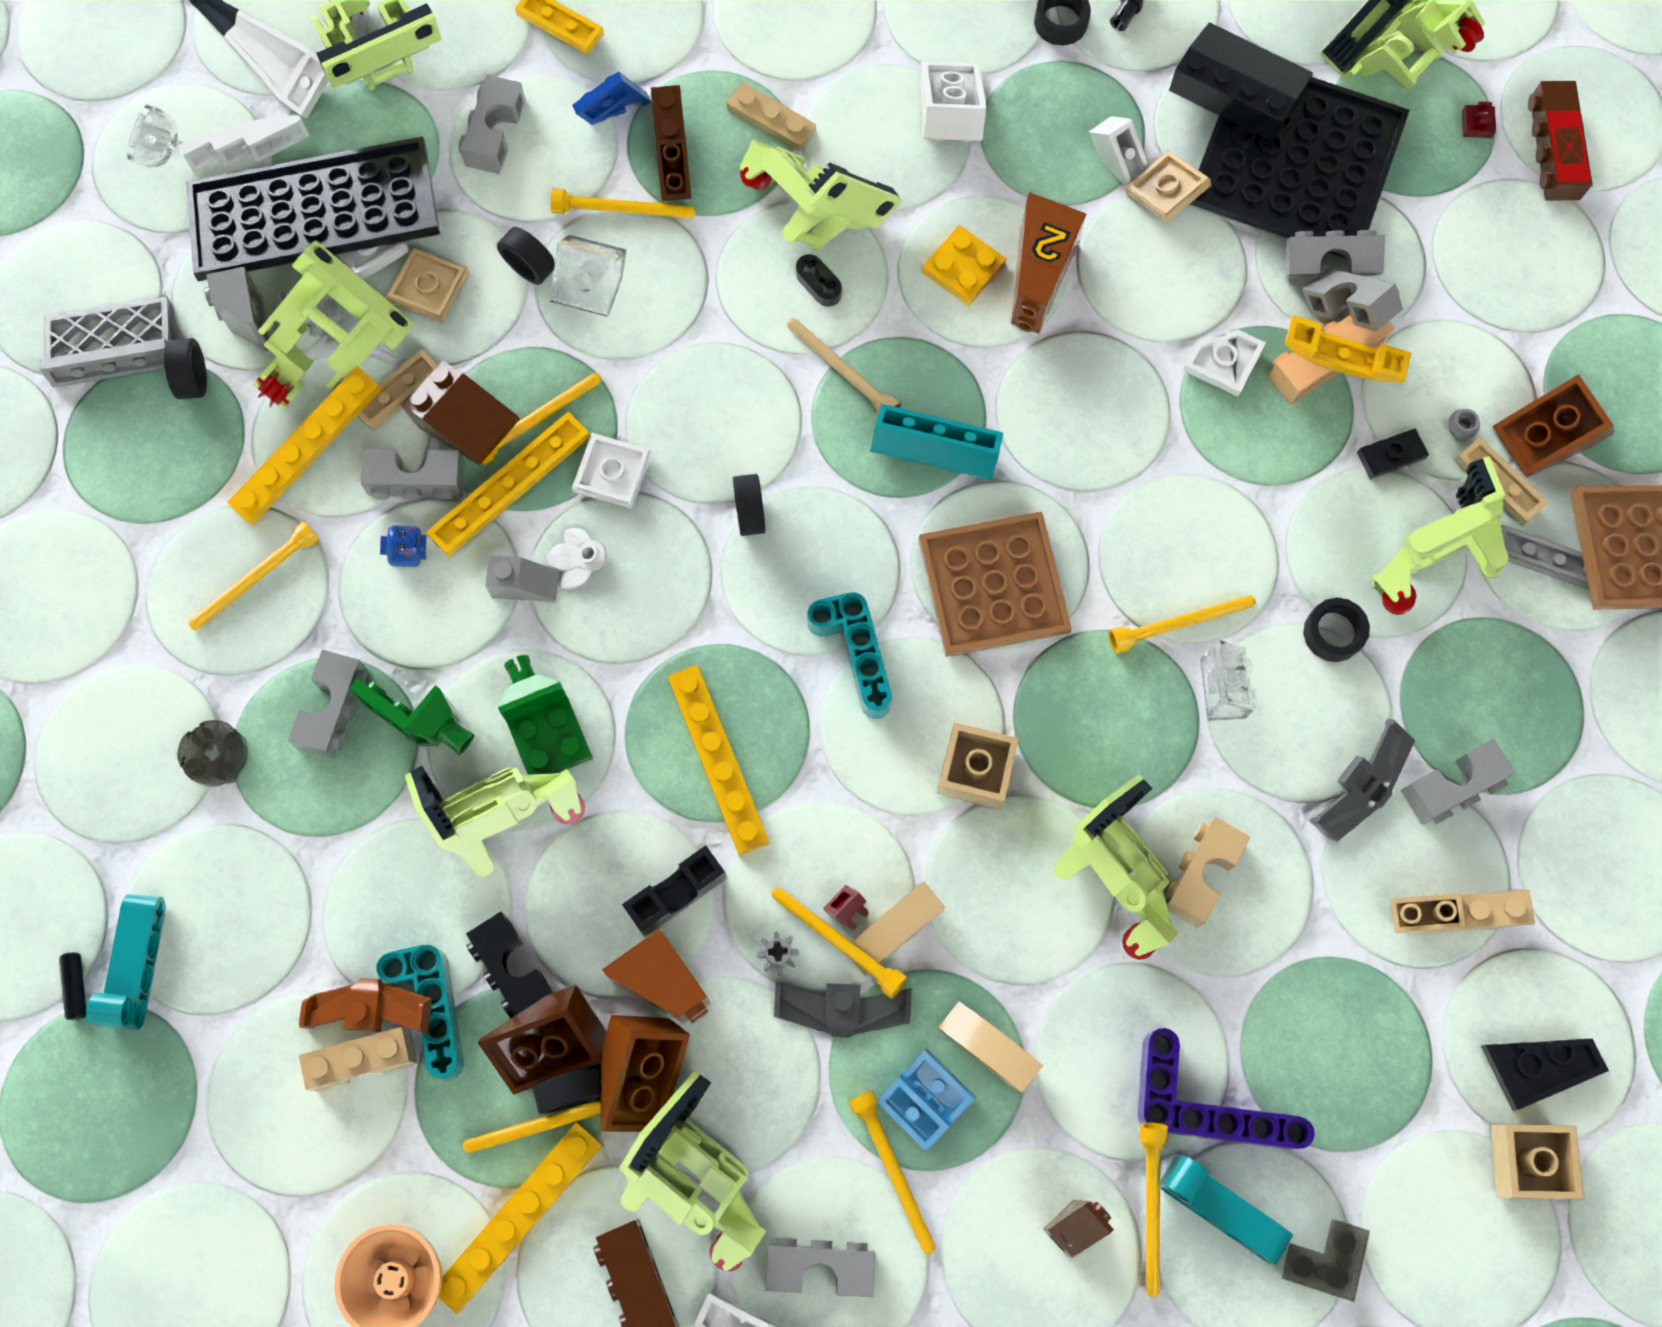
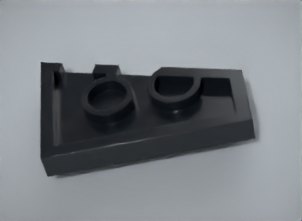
M1593 1038L1481 1045L1512 1111L1520 1110L1609 1071Z

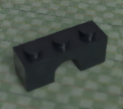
M706 845L678 864L679 868L670 877L655 886L648 885L622 904L644 937L651 934L727 879L725 871Z
M502 911L466 933L470 940V943L466 945L468 951L476 962L483 961L488 970L483 975L493 991L498 988L505 998L501 1005L510 1019L545 996L554 993L543 974L536 968L524 976L515 977L510 975L507 969L508 957L524 943L508 917Z

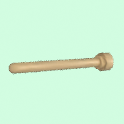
M791 318L788 320L787 327L874 404L873 408L876 409L877 415L879 414L881 404L901 408L902 403L893 395H882L797 319Z

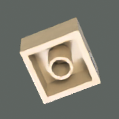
M954 723L937 794L1001 810L1005 802L1019 738Z
M1510 1124L1490 1126L1497 1198L1584 1199L1576 1126Z

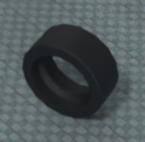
M1038 0L1034 19L1037 33L1043 40L1054 45L1074 44L1087 31L1091 13L1089 1ZM1064 6L1074 10L1079 16V21L1067 26L1057 25L1051 22L1045 14L1052 7Z
M512 227L497 243V250L505 262L521 277L533 284H542L556 268V262L547 248L522 228Z
M194 338L167 341L164 347V368L173 396L178 400L205 396L207 372L199 343Z
M758 474L734 476L733 487L740 535L764 534L766 531Z
M1336 597L1324 600L1311 611L1304 622L1303 635L1306 645L1315 655L1326 661L1339 662L1348 660L1364 647L1369 638L1370 624L1366 613L1359 605L1349 599ZM1327 613H1337L1344 616L1353 625L1354 639L1345 647H1336L1329 644L1320 635L1318 629L1320 619Z
M588 1068L560 1075L532 1087L539 1114L564 1110L601 1097V1085L596 1068Z

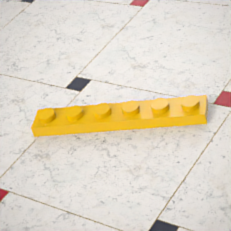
M356 366L227 503L248 523L254 525L382 391L380 385Z
M568 411L426 532L427 536L450 558L590 438L589 431Z
M698 665L668 675L669 683L738 855L741 856L770 844Z
M578 1122L572 1126L442 1276L439 1298L455 1314H459L604 1146Z

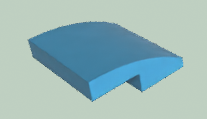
M926 1048L878 1099V1104L927 1151L975 1100L976 1096Z

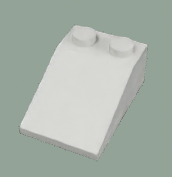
M921 62L922 128L924 139H931L933 141H943L945 139L960 140L962 142L982 141L987 108L979 64Z

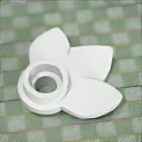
M579 528L566 530L564 534L565 543L553 547L546 556V561L550 566L563 571L561 588L564 590L575 589L586 584L591 573L601 569L607 561V551L604 545L596 540H591L589 534ZM594 551L592 558L587 559V555Z

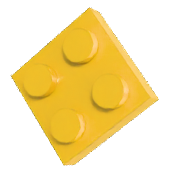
M958 225L922 266V273L970 306L1003 268L1007 258Z

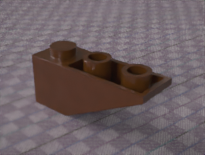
M1072 1200L1043 1230L1067 1257L1073 1258L1109 1235L1114 1229L1108 1223L1111 1216L1097 1201L1093 1203L1086 1200Z

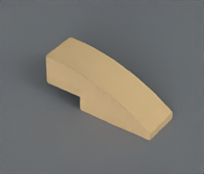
M924 881L871 924L852 943L880 964L943 913L946 907ZM855 963L864 976L868 974L866 970Z
M961 1002L956 1004L938 1027L942 1033L990 1073L993 1072L1018 1094L1024 1092L1044 1066L1009 1037Z

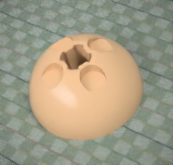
M392 1224L371 1228L351 1242L337 1266L334 1288L339 1310L352 1327H418L430 1315L438 1301L442 1287V1267L438 1254L432 1244L414 1229Z

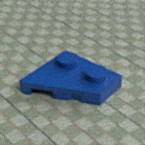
M618 71L614 75L607 77L595 89L585 93L572 106L576 115L593 125L609 117L626 113L624 106L641 101L642 105L645 106L651 103V100L646 91Z

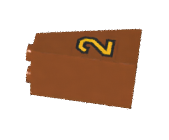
M1031 192L1027 196L1020 228L1011 323L1017 325L1023 331H1033L1039 334L1078 246L1087 214Z

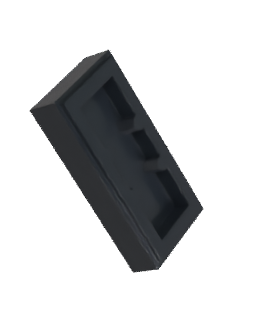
M1416 428L1364 446L1357 451L1370 479L1422 461L1429 456Z

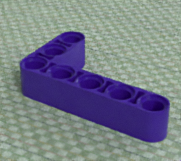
M1159 1028L1147 1034L1144 1038L1137 1113L1140 1124L1152 1123L1148 1112L1151 1106L1156 1105L1163 1111L1164 1118L1161 1124L1168 1126V1134L1282 1149H1303L1310 1146L1315 1136L1314 1127L1310 1121L1300 1116L1177 1101L1180 1051L1178 1036L1170 1029ZM1156 1036H1162L1167 1040L1169 1048L1166 1054H1160L1155 1050L1153 1042ZM1155 1070L1161 1071L1166 1077V1085L1162 1090L1154 1087L1151 1082V1075ZM1187 1110H1192L1198 1117V1124L1193 1130L1186 1127L1183 1122V1116ZM1223 1114L1227 1115L1232 1121V1130L1228 1134L1223 1133L1218 1127V1120ZM1257 1119H1261L1267 1127L1266 1135L1263 1138L1257 1137L1253 1131V1124ZM1292 1123L1296 1124L1301 1130V1138L1297 1143L1293 1142L1288 1136V1128Z

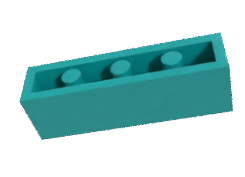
M881 404L870 452L992 480L1000 452L1003 432Z

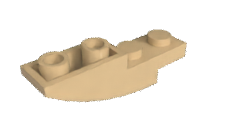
M1530 890L1461 895L1459 893L1390 899L1395 933L1479 931L1535 924Z

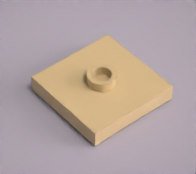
M1168 150L1125 186L1127 195L1168 223L1211 186V181L1206 175Z
M413 247L386 298L391 304L444 323L469 275V270L467 267Z

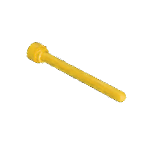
M553 188L551 193L552 213L564 214L565 211H570L571 208L682 218H692L695 215L694 207L686 205L571 196V193H567L565 189Z
M597 373L591 374L518 421L481 464L485 466L495 459L494 456L498 454V449L601 383V376Z
M303 520L293 528L295 530L291 534L293 538L189 620V627L193 630L200 629L298 549L302 548L304 550L307 546L310 548L320 541L319 537Z
M1247 595L1133 630L1129 627L1124 628L1120 626L1108 631L1109 642L1115 654L1129 651L1130 647L1134 646L1137 641L1251 608L1255 605L1256 600L1253 596Z
M778 887L772 891L774 900L878 980L877 984L881 986V992L890 999H893L899 993L908 979L906 975L898 969L892 970L890 967L885 969L782 888Z
M871 1090L848 1101L853 1114L857 1113L859 1119L863 1118L922 1251L925 1254H932L935 1251V1243L876 1115L878 1111L876 1104L879 1102L874 1091Z
M601 1099L467 1139L463 1142L462 1149L466 1153H472L601 1114Z
M1143 1123L1139 1125V1141L1143 1142V1148L1146 1149V1293L1150 1297H1157L1160 1293V1152L1164 1149V1143L1168 1142V1126L1158 1123Z

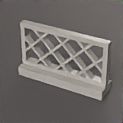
M166 296L45 317L44 359L40 360V371L54 388L165 369L164 347L167 341L172 340L170 300ZM161 308V313L153 321L145 317L151 310ZM130 314L132 316L123 326L114 322L121 315ZM90 320H101L92 331L84 328ZM140 321L148 325L138 336L130 332ZM70 325L71 327L60 337L55 334V326ZM109 326L117 330L107 341L99 337ZM155 331L162 334V339L146 342ZM78 332L86 335L77 346L69 343ZM124 336L133 340L129 345L115 347ZM94 341L102 345L98 350L84 352ZM63 346L71 350L67 355L55 357V354Z

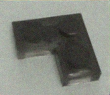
M1332 1219L1324 1254L1289 1243L1281 1279L1355 1302L1370 1231Z

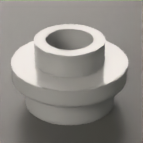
M1460 409L1449 417L1448 428L1455 437L1470 439L1479 431L1480 419L1473 410ZM1459 422L1466 424L1467 429L1462 427Z

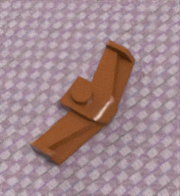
M361 978L352 985L312 994L305 998L301 1004L299 1027L312 1029L316 1026L344 1020V1030L381 1032L383 1019L428 1034L432 998L383 983L381 979Z

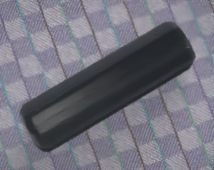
M76 952L65 953L59 957L64 1015L66 1020H78L86 1017L81 955Z

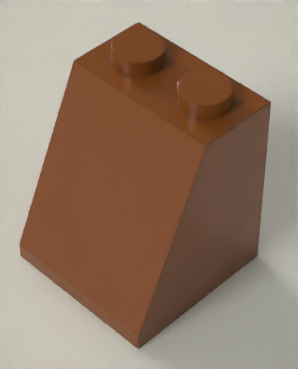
M660 928L602 969L613 983L683 1024L688 1020L693 1024L709 1012L706 1008L711 1004L709 998Z

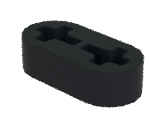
M806 254L801 256L796 263V277L798 281L821 305L827 307L836 305L842 297V284L840 280L816 255ZM807 266L809 269L815 267V276L810 271L804 273V267ZM823 285L828 290L834 288V294L831 295L829 292L823 294Z

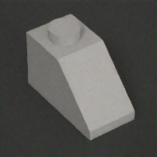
M489 555L485 586L492 598L555 602L559 572L556 569L521 557Z

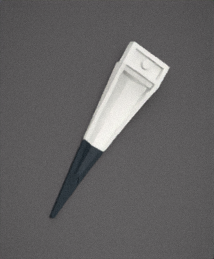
M189 0L237 50L280 101L300 116L308 118L329 82L316 55V51L222 0Z

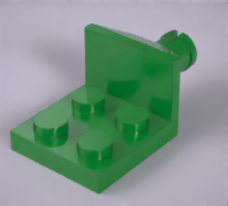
M528 655L516 657L521 671L518 670L513 658L508 660L504 667L510 676L512 684L507 687L498 709L509 727L527 774L561 773L566 769L593 759L560 681L539 673L535 674Z
M357 678L349 688L368 709L420 747L439 746L440 743H444L456 754L461 755L468 749L475 737L471 731H467L458 724L459 719L453 705L436 685H434L413 712L400 701L396 700L394 702L386 695L382 688L372 681L366 685Z

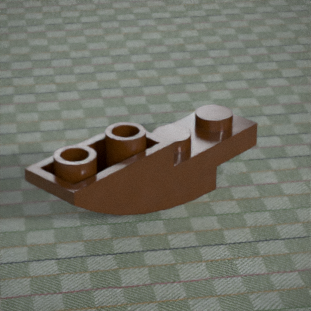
M680 85L650 87L661 200L692 199Z

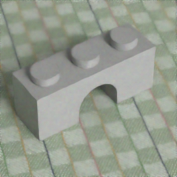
M487 75L484 85H480L477 92L475 110H471L468 116L466 135H462L459 141V152L462 154L465 166L500 174L508 152V146L504 133L492 130V128L501 122L518 123L526 101L521 82Z
M1376 230L1357 231V236H1345V231H1327L1326 236L1313 237L1314 232L1300 231L1295 232V237H1290L1287 240L1286 277H1317L1321 270V260L1329 252H1337L1345 257L1348 264V273L1361 276H1379L1384 271L1385 235H1376Z
M1331 268L1324 270L1302 289L1311 314L1333 319L1340 312L1349 309L1355 326L1378 331L1403 310L1396 284Z
M364 449L361 485L368 496L372 498L386 500L390 496H402L408 500H419L421 497H434L438 500L447 501L453 499V497H462L465 462L459 450H427V459L423 468L414 473H406L402 471L403 461L396 449Z
M326 650L321 651L311 680L320 689L330 691L331 700L329 705L319 713H308L299 710L288 740L294 747L332 759L335 758L337 751L343 748L346 739L344 731L347 722L353 719L357 709V703L355 702L357 697L349 688L357 678L364 684H366L368 678L367 668L359 659Z
M1494 739L1455 761L1463 775L1461 786L1449 783L1441 771L1437 769L1401 790L1421 824L1433 819L1435 824H1438L1454 815L1450 810L1460 804L1464 810L1480 801L1481 798L1478 794L1488 789L1490 794H1493L1509 785L1505 779L1516 772Z
M776 1238V1245H768L765 1291L801 1293L802 1277L805 1271L812 1265L825 1264L832 1268L837 1276V1295L873 1297L875 1251L868 1250V1243L847 1242L846 1249L832 1248L833 1241L811 1240V1247L797 1246V1239Z

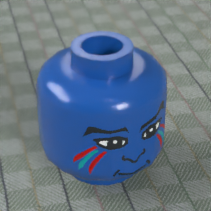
M393 525L389 527L387 536H381L380 555H387V562L393 567H417L421 560H426L427 535H422L420 528L416 526Z

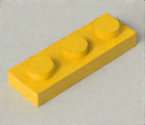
M521 0L515 7L517 16L586 55L590 54L604 36L603 27L555 0Z

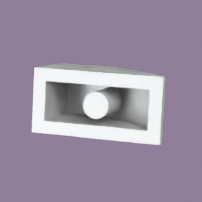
M1111 116L1089 131L1099 159L1124 186H1127L1149 167L1132 119Z

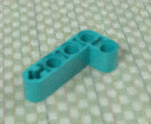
M850 592L814 601L807 611L809 630L817 636H828L842 632L864 714L872 719L885 717L890 710L892 695L865 597L859 593ZM849 606H856L861 610V613L856 616H850L844 610ZM824 613L830 617V620L826 623H818L813 617L816 614ZM862 635L869 640V643L864 646H858L853 643L852 639ZM865 665H871L876 668L877 673L873 676H865L861 673L860 669ZM876 687L878 700L882 701L881 706H876L875 702L871 701L872 688Z
M127 894L124 897L120 907L104 993H93L88 1000L86 1019L89 1024L139 1030L142 1027L146 1017L165 917L166 904L163 897Z
M419 945L383 954L376 964V972L381 980L394 986L414 984L415 993L426 997L432 988H441L442 996L440 1000L435 1004H431L428 1034L421 1032L425 1062L428 1072L433 1077L442 1080L457 1078L464 1068V1060L446 955L432 945ZM434 953L436 955L435 966L430 970H424L422 967L424 957ZM395 961H401V973L397 977L391 978L388 973L390 965ZM444 1020L447 1024L446 1034L436 1039L432 1033L433 1026L438 1021ZM450 1044V1047H443V1051L435 1049V1046H447ZM444 1056L452 1059V1064L447 1065L446 1071L438 1067V1064L444 1061Z
M1175 1155L1160 1180V1189L1265 1262L1276 1266L1293 1234L1209 1176L1210 1172L1202 1165L1185 1155Z

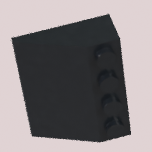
M1209 22L1190 45L1177 66L1169 91L1274 142L1314 73Z

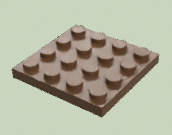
M1662 485L1576 486L1570 491L1593 610L1662 608Z
M1042 512L919 535V545L945 657L1059 636L1071 632L1072 628Z

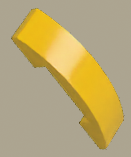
M1295 315L1291 317L1284 345L1303 358L1325 368L1359 378L1403 383L1406 380L1411 358L1410 352L1385 344H1381L1376 349L1321 331L1323 324Z

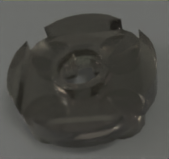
M207 720L199 723V727H196L192 732L188 731L182 737L178 746L177 758L180 767L183 768L184 773L192 781L202 786L217 787L225 783H233L238 779L239 773L246 764L248 749L245 737L233 726L220 720ZM217 745L220 755L214 761H210V758L205 756L206 751H211L213 746Z

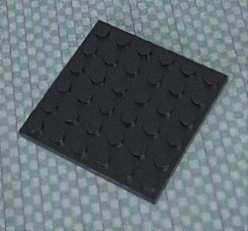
M1312 77L1274 142L1219 116L1198 171L1210 178L1211 186L1192 201L1190 205L1288 239L1295 237V232L1312 231L1314 232L1313 237L1326 236L1327 231H1345V236H1357V231L1369 230L1410 110ZM1329 252V253H1332V254H1335V255H1337V256H1340V257L1345 258V257H1344L1342 254H1340V253H1337V252Z

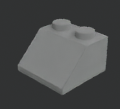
M240 267L207 274L208 287L204 288V293L208 305L215 307L218 319L220 321L224 320L233 333L259 348L269 351L264 346L265 342L270 338L269 332H266L263 336L258 332L266 322L263 297L245 268Z

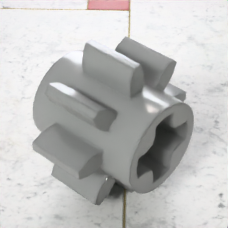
M776 931L774 939L770 942L764 938L761 939L762 944L766 948L765 951L757 953V958H766L767 962L763 968L765 972L772 966L777 968V973L781 976L782 968L786 965L792 969L795 968L794 963L790 959L791 956L799 954V949H790L789 945L792 943V936L787 937L784 941L779 939V934ZM775 946H781L784 952L788 951V954L782 955V961L776 962L774 956H769V953L774 952Z

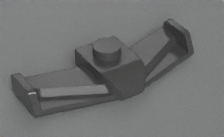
M1387 718L1385 722L1386 727L1370 761L1368 762L1364 757L1356 756L1337 780L1347 791L1320 814L1309 820L1328 838L1338 842L1378 808H1382L1392 796V790L1415 742V739L1394 719Z
M776 982L774 1017L828 1033L832 1037L850 1038L852 1035L909 1024L912 988L900 990L893 999H890L885 994L860 998L861 985L827 983L825 997Z

